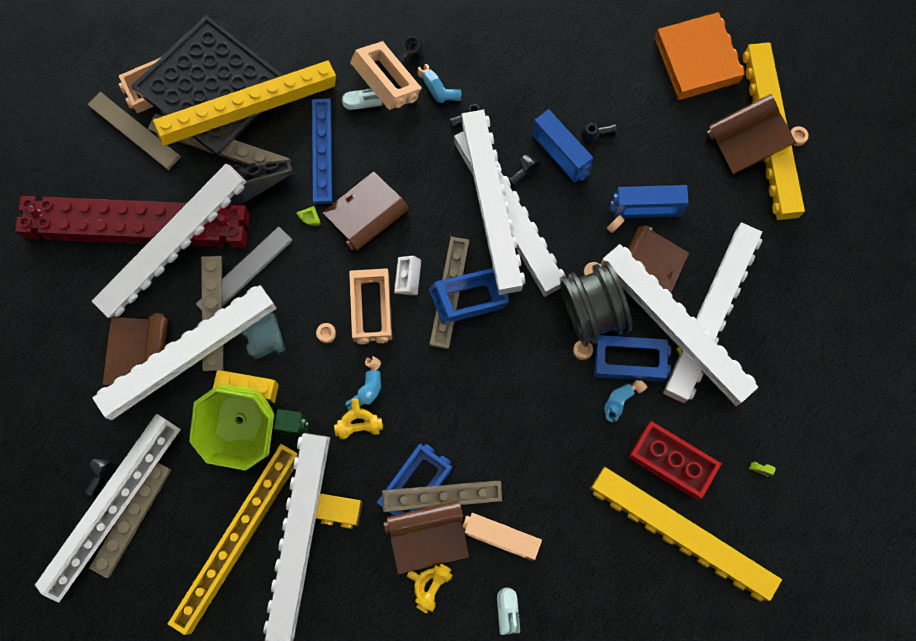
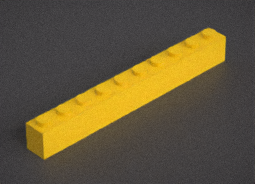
M771 44L748 45L743 53V62L747 66L746 77L750 81L749 93L753 96V102L772 94L786 122ZM792 146L763 160V162H766V178L770 182L769 194L773 197L772 209L773 213L776 214L777 220L799 218L805 212Z
M328 60L154 119L155 130L162 146L335 87L336 75Z
M280 444L168 622V625L184 635L192 634L294 470V461L296 457H299V454Z
M604 467L591 487L595 497L602 501L605 498L611 502L610 506L617 511L622 509L628 513L627 517L638 523V521L644 523L648 531L654 534L656 532L661 534L665 542L671 545L675 543L681 547L680 551L688 556L692 554L697 557V562L707 568L711 566L716 569L715 573L724 579L730 578L734 581L733 585L743 591L747 589L752 593L751 596L760 602L763 600L771 601L782 581L781 578L622 477Z

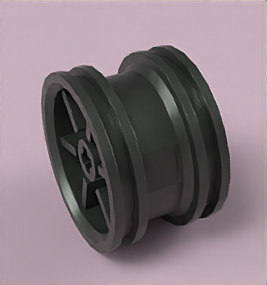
M608 261L602 262L601 267L599 264L593 265V273L578 278L573 272L569 274L568 279L565 276L559 279L568 313L578 338L584 347L589 346V341H592L594 344L598 343V335L613 330L617 335L623 333V329L626 332L632 331V319L624 291L613 267Z

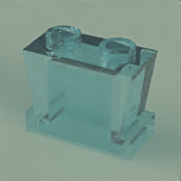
M273 311L242 331L244 337L248 338L249 343L246 344L248 353L253 355L255 359L274 350H277V352L285 351L276 315Z

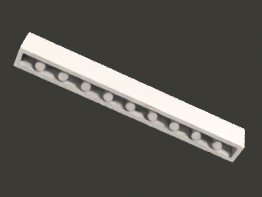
M484 110L462 113V125L498 293L502 295L522 291L525 278L524 274L519 271L521 260L520 256L515 253L517 242L516 238L511 235L513 224L512 220L507 217L509 206L508 202H504L503 198L505 188L504 184H500L499 178H502L500 167H496L495 161H498L496 150L492 149V144H494L493 134L488 131V127H490L489 116H485Z
M463 131L454 136V144L473 174ZM495 161L496 167H500V170L502 171L499 162ZM501 173L502 178H499L500 184H504L505 188L503 198L504 202L507 201L509 206L507 217L512 220L513 224L511 235L516 238V249L545 297L561 288L559 279L565 276L562 269L559 270L556 266L557 261L552 253L549 254L546 249L547 244L544 238H540L537 234V226L534 222H530L528 211L524 206L521 207L518 202L520 201L519 196L515 191L511 190L509 179Z
M225 164L92 302L108 318L120 316L125 311L124 307L137 299V293L141 289L145 290L152 283L150 280L154 276H159L165 270L164 266L177 258L178 255L176 253L181 248L185 249L191 243L190 239L194 235H199L204 230L203 226L208 221L211 222L217 217V212L221 207L223 209L227 207L231 202L230 198L234 194L238 195L245 188L243 185L246 181L230 165Z
M744 223L737 227L696 318L700 327L713 336V341L716 344L719 340L716 337L718 331H722L726 324V321H724L725 315H729L733 308L731 302L733 298H737L741 290L738 287L740 281L744 282L748 274L745 270L748 265L751 266L755 258L753 252L755 249L758 250L762 239H760L762 231ZM684 351L680 354L663 394L683 403L688 399L692 400L696 389H694L695 383H699L704 374Z
M619 244L603 258L602 262L608 261L613 267L622 288L736 406L758 388L755 379L748 374L746 375L742 371L741 365L727 355L726 349L720 345L718 346L713 341V336L709 332L704 331L694 317H690L686 313L685 307L677 303L672 298V294L659 285L657 278L646 272L644 265L632 257L629 249L623 248Z
M261 285L252 287L247 291L246 295L234 299L230 306L218 310L209 320L201 321L197 328L185 332L176 342L167 344L163 351L152 354L148 361L142 365H136L131 369L130 373L115 379L114 384L100 389L97 395L93 397V400L104 417L113 420L275 310V305Z
M155 415L35 584L42 595L60 602L181 429L160 415Z
M305 433L298 440L297 449H300L299 457H296L294 461L296 474L295 478L292 477L290 489L292 490L291 498H288L286 510H289L288 517L284 519L282 530L285 531L284 539L281 538L279 543L281 556L280 559H277L275 565L277 578L273 580L271 592H274L273 600L269 601L267 613H270L269 621H266L264 626L265 641H294L330 437Z

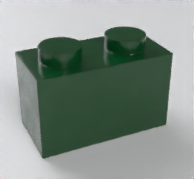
M278 409L274 430L280 435L302 437L303 434L308 433L309 422L300 412Z

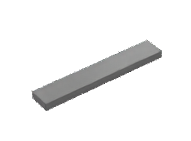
M280 227L274 230L222 279L223 306L292 242V239ZM202 299L199 300V301L196 303V305H197L201 310H202Z

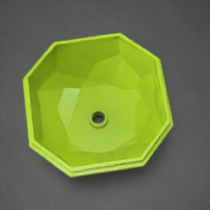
M218 385L194 402L189 441L206 463L247 470L269 455L274 413L267 400L258 391L243 386ZM238 417H242L243 422H240Z

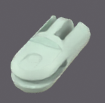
M372 89L347 92L342 98L343 106L348 110L383 105Z
M503 588L497 594L500 634L520 633L516 592L511 588Z

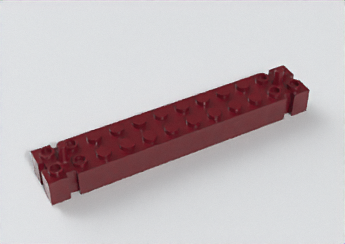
M21 196L19 211L23 215L22 217H17L15 232L24 239H39L41 235L46 240L148 244L187 203L43 197V201H40L35 196ZM230 205V209H223L221 207L217 212V217L211 222L208 221L203 226L204 230L199 235H194L190 239L191 243L189 245L224 247V243H228L231 248H246L247 233L243 228L248 227L249 212L246 206Z

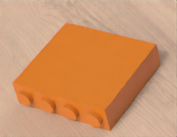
M719 12L657 30L655 41L679 100L740 83L744 75V68L738 61L737 51L733 49L731 36L727 34L724 19L720 17Z

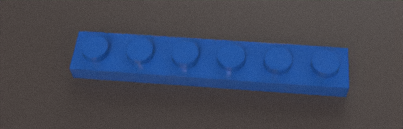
M312 99L313 203L329 204L333 203L331 100Z

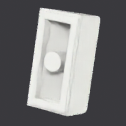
M415 256L398 257L395 294H418L421 260Z

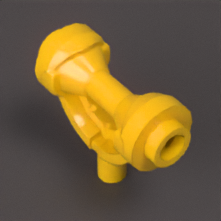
M359 399L351 400L352 410H349L341 420H338V424L334 425L335 435L339 436L340 440L348 438L350 434L356 431L365 430L373 435L380 434L379 430H383L382 418H378L377 415H373L369 411L364 410V408L360 409ZM357 418L365 420L364 423H351V421Z
M440 564L439 567L435 565L434 568L425 570L420 575L414 571L408 573L407 577L415 581V595L417 597L415 602L418 603V609L425 613L429 610L433 612L436 604L434 602L435 594L440 585L451 580L453 575L450 574V571L452 569ZM430 579H433V583L431 584L429 590L425 593L426 583Z

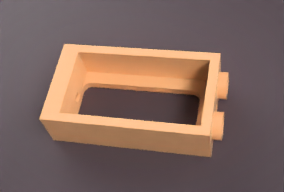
M383 41L355 50L350 63L389 110L417 100L421 90L420 85ZM379 60L401 86V89L395 88L374 61Z
M160 58L119 75L122 82L119 83L122 92L128 95L126 101L129 107L134 108L137 113L153 106L144 98L139 99L136 92L132 90L131 85Z
M388 269L350 271L353 341L357 342V344H368L369 341L386 343L388 340H392ZM378 282L380 284L382 330L380 332L365 333L363 331L361 286L363 283Z
M474 513L471 514V517L466 516L462 527L465 529V535L531 561L535 560L542 542L539 538Z

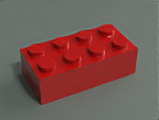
M652 421L647 424L628 456L630 460L696 500L703 498L721 466V463Z

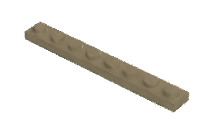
M155 113L148 127L151 133L157 134L153 120L163 117L162 115ZM192 136L178 141L212 153ZM233 140L219 154V156L246 165L256 163L259 166L265 165V163L270 161H290L287 157Z

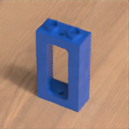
M549 109L535 119L532 136L574 183L579 179L581 181L589 175L593 160L589 152Z
M687 185L618 187L616 194H613L610 209L611 212H614V218H617L619 215L622 218L678 217L682 215L688 205Z
M493 268L437 281L429 289L442 324L501 310L509 303L508 293L502 295L498 293ZM480 286L487 287L491 302L453 310L447 294Z
M598 335L599 341L595 343L594 377L664 382L667 376H670L671 367L668 365V357L671 355V346H668V340ZM612 346L656 349L659 351V366L655 368L606 364L605 348Z
M419 444L386 490L402 489L422 460H427L438 469L437 474L428 486H440L452 470L451 462L444 456L439 458L433 454L435 450L429 445L425 444L422 446ZM382 496L377 501L381 507H383ZM400 510V511H388V512H390L392 515H398V514L404 513V512L401 511V510Z

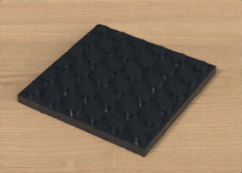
M206 15L134 82L131 87L133 91L166 116L284 75ZM260 113L192 137L214 155L218 156Z

